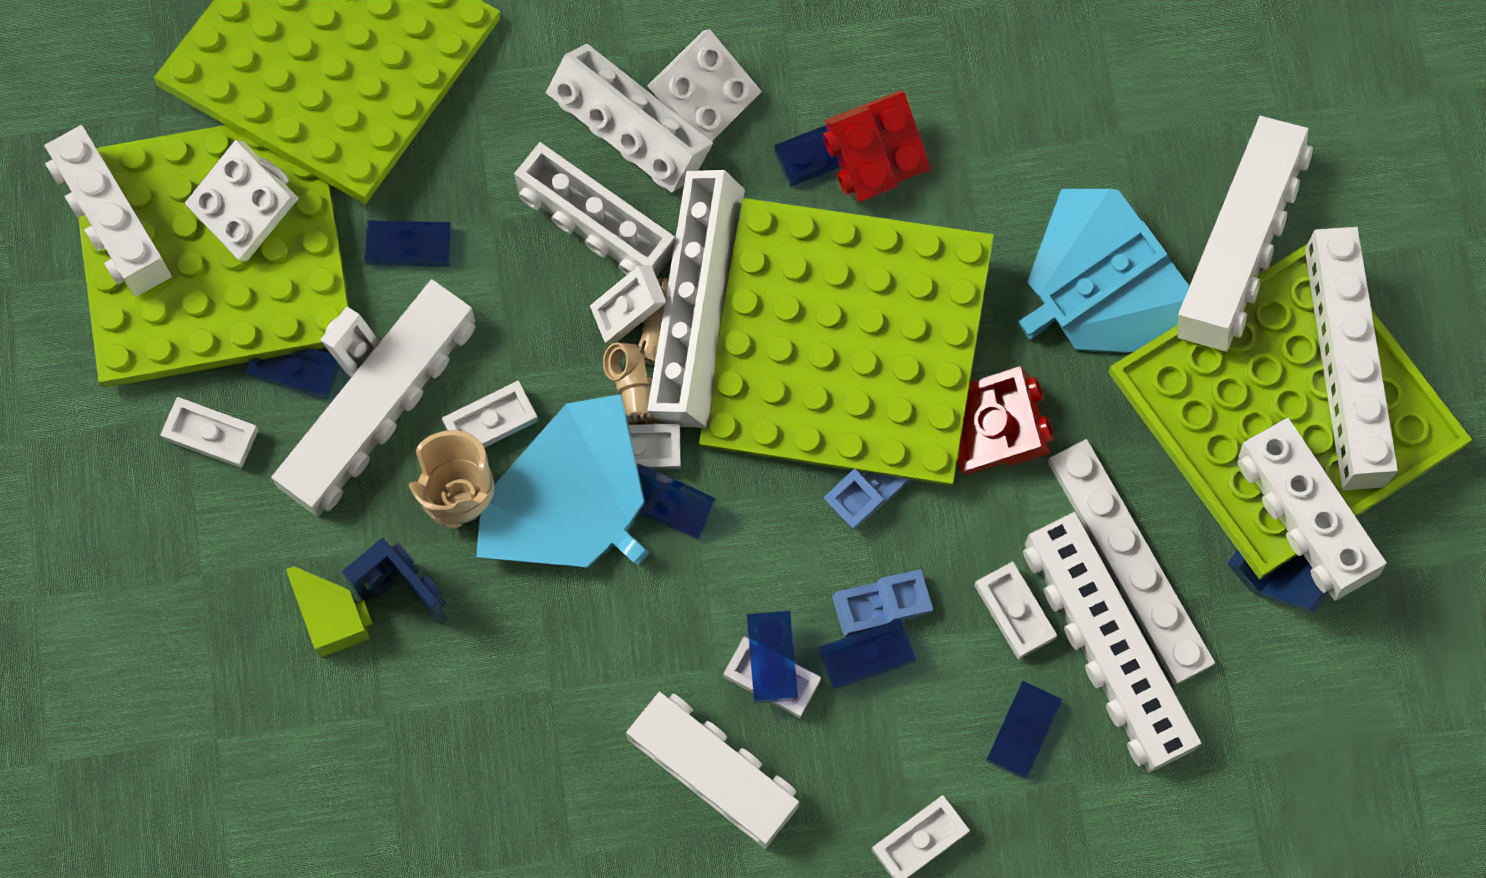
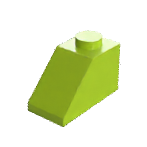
M295 566L286 569L314 649L321 658L370 639L366 626L373 624L364 599L357 602L350 590Z

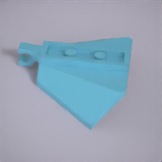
M1061 189L1027 282L1044 305L1024 317L1019 323L1030 341L1056 321L1076 351L1131 354L1178 325V314L1190 286L1168 258V254L1146 224L1140 220L1119 190Z
M621 394L566 403L495 484L494 495L490 504L480 514L477 558L588 568L604 553L607 554L614 545L637 565H640L650 554L642 544L627 532L635 522L634 519L645 504Z

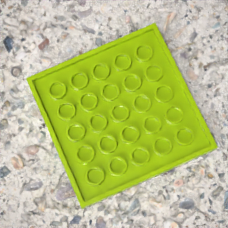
M213 0L154 76L156 86L366 205L499 22L500 11L481 0Z
M227 125L96 148L172 276L134 298L126 282L124 281L117 285L104 263L111 259L107 250L103 248L97 252L84 229L91 226L86 215L78 218L98 382L102 388L326 348L321 342V338L325 335L328 325L332 320L339 317L346 307H349L329 183ZM235 140L244 141L259 157L267 159L281 169L289 180L288 188L299 198L248 261L238 260L185 204Z
M743 198L718 333L708 427L701 429L700 447L851 471L855 468L858 472L953 486L994 239L993 234Z
M1307 244L1258 274L1257 278L1261 279L1256 300L1254 303L1247 302L1243 311L1247 313L1243 333L1240 338L1233 336L1227 352L1178 338V325L1110 366L1108 371L1109 375L1259 579L1296 557L1297 554L1287 540L1286 533L1288 530L1280 518L1275 520L1267 512L1262 501L1264 494L1256 482L1249 483L1239 468L1238 461L1240 458L1238 456L1245 441L1289 418L1355 517H1358L1457 453L1472 441L1371 309L1398 471L1386 487L1342 490L1306 262L1305 248Z

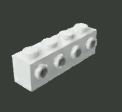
M588 44L564 55L546 91L550 97L558 102L563 110L576 116L589 127L593 134L605 139L620 151L626 160L635 163L649 174L656 184L668 189L671 193L684 186L686 171L699 170L713 145L712 141Z
M80 125L45 144L44 146L52 160L45 163L57 185L66 182L72 191L65 198L77 218L86 215L91 223V226L84 230L97 252L105 248L111 259L104 264L115 283L119 285L125 281L135 298L171 278L172 276L84 127Z
M541 142L538 143L514 173L519 191L518 196L526 205L534 210H538L540 207L552 215V221L566 233L577 232L586 239L585 244L594 253L601 257H605L608 254L620 263L618 267L625 275H628L639 265H651L657 278L672 259L675 236Z
M1289 418L1284 419L1243 443L1238 456L1240 458L1238 465L1243 476L1249 483L1256 482L1264 494L1262 501L1267 512L1275 520L1280 518L1288 530L1286 537L1291 548L1298 556L1304 554L1313 568L1310 571L1311 576L1323 593L1328 591L1334 601L1380 576L1387 564Z
M659 691L626 732L627 740L766 849L797 810L799 801L794 798L797 791L781 777L776 775L771 780L759 770L762 763L747 750L741 748L737 753L724 743L727 739L726 734L713 723L706 721L702 725L691 717L690 713L693 709L680 697L672 693L667 698Z

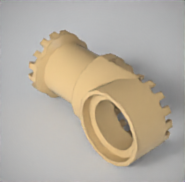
M616 342L612 343L604 353L603 369L606 376L615 381L617 393L622 395L628 425L659 423L660 420L647 411L653 378L647 377L645 355L641 353L643 350L635 344ZM623 353L626 354V366L624 371L620 368V366H622V362H620V359H623Z

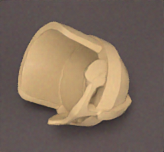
M459 430L441 431L428 436L419 443L416 453L422 474L418 482L409 483V488L425 512L438 525L453 529L461 527L463 523L476 519L490 504L495 487L488 458L482 443L472 434Z

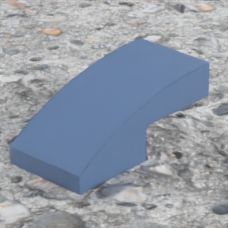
M854 468L824 497V500L854 530L911 480L858 472Z
M921 569L883 577L877 583L837 591L832 596L844 637L900 623L933 611Z

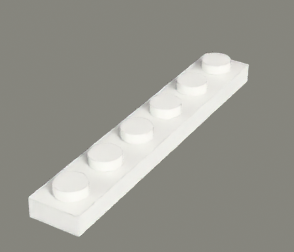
M1085 439L1050 457L1048 460L1049 466L1174 686L1212 667L1215 664L1212 656L1088 440Z

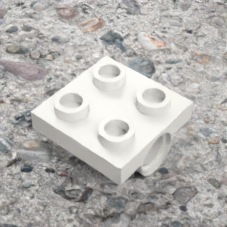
M710 29L703 30L647 85L663 104L710 141H713L762 92Z
M235 140L185 204L238 260L248 261L299 198L288 188L289 180L281 169L267 159L259 157L244 141Z

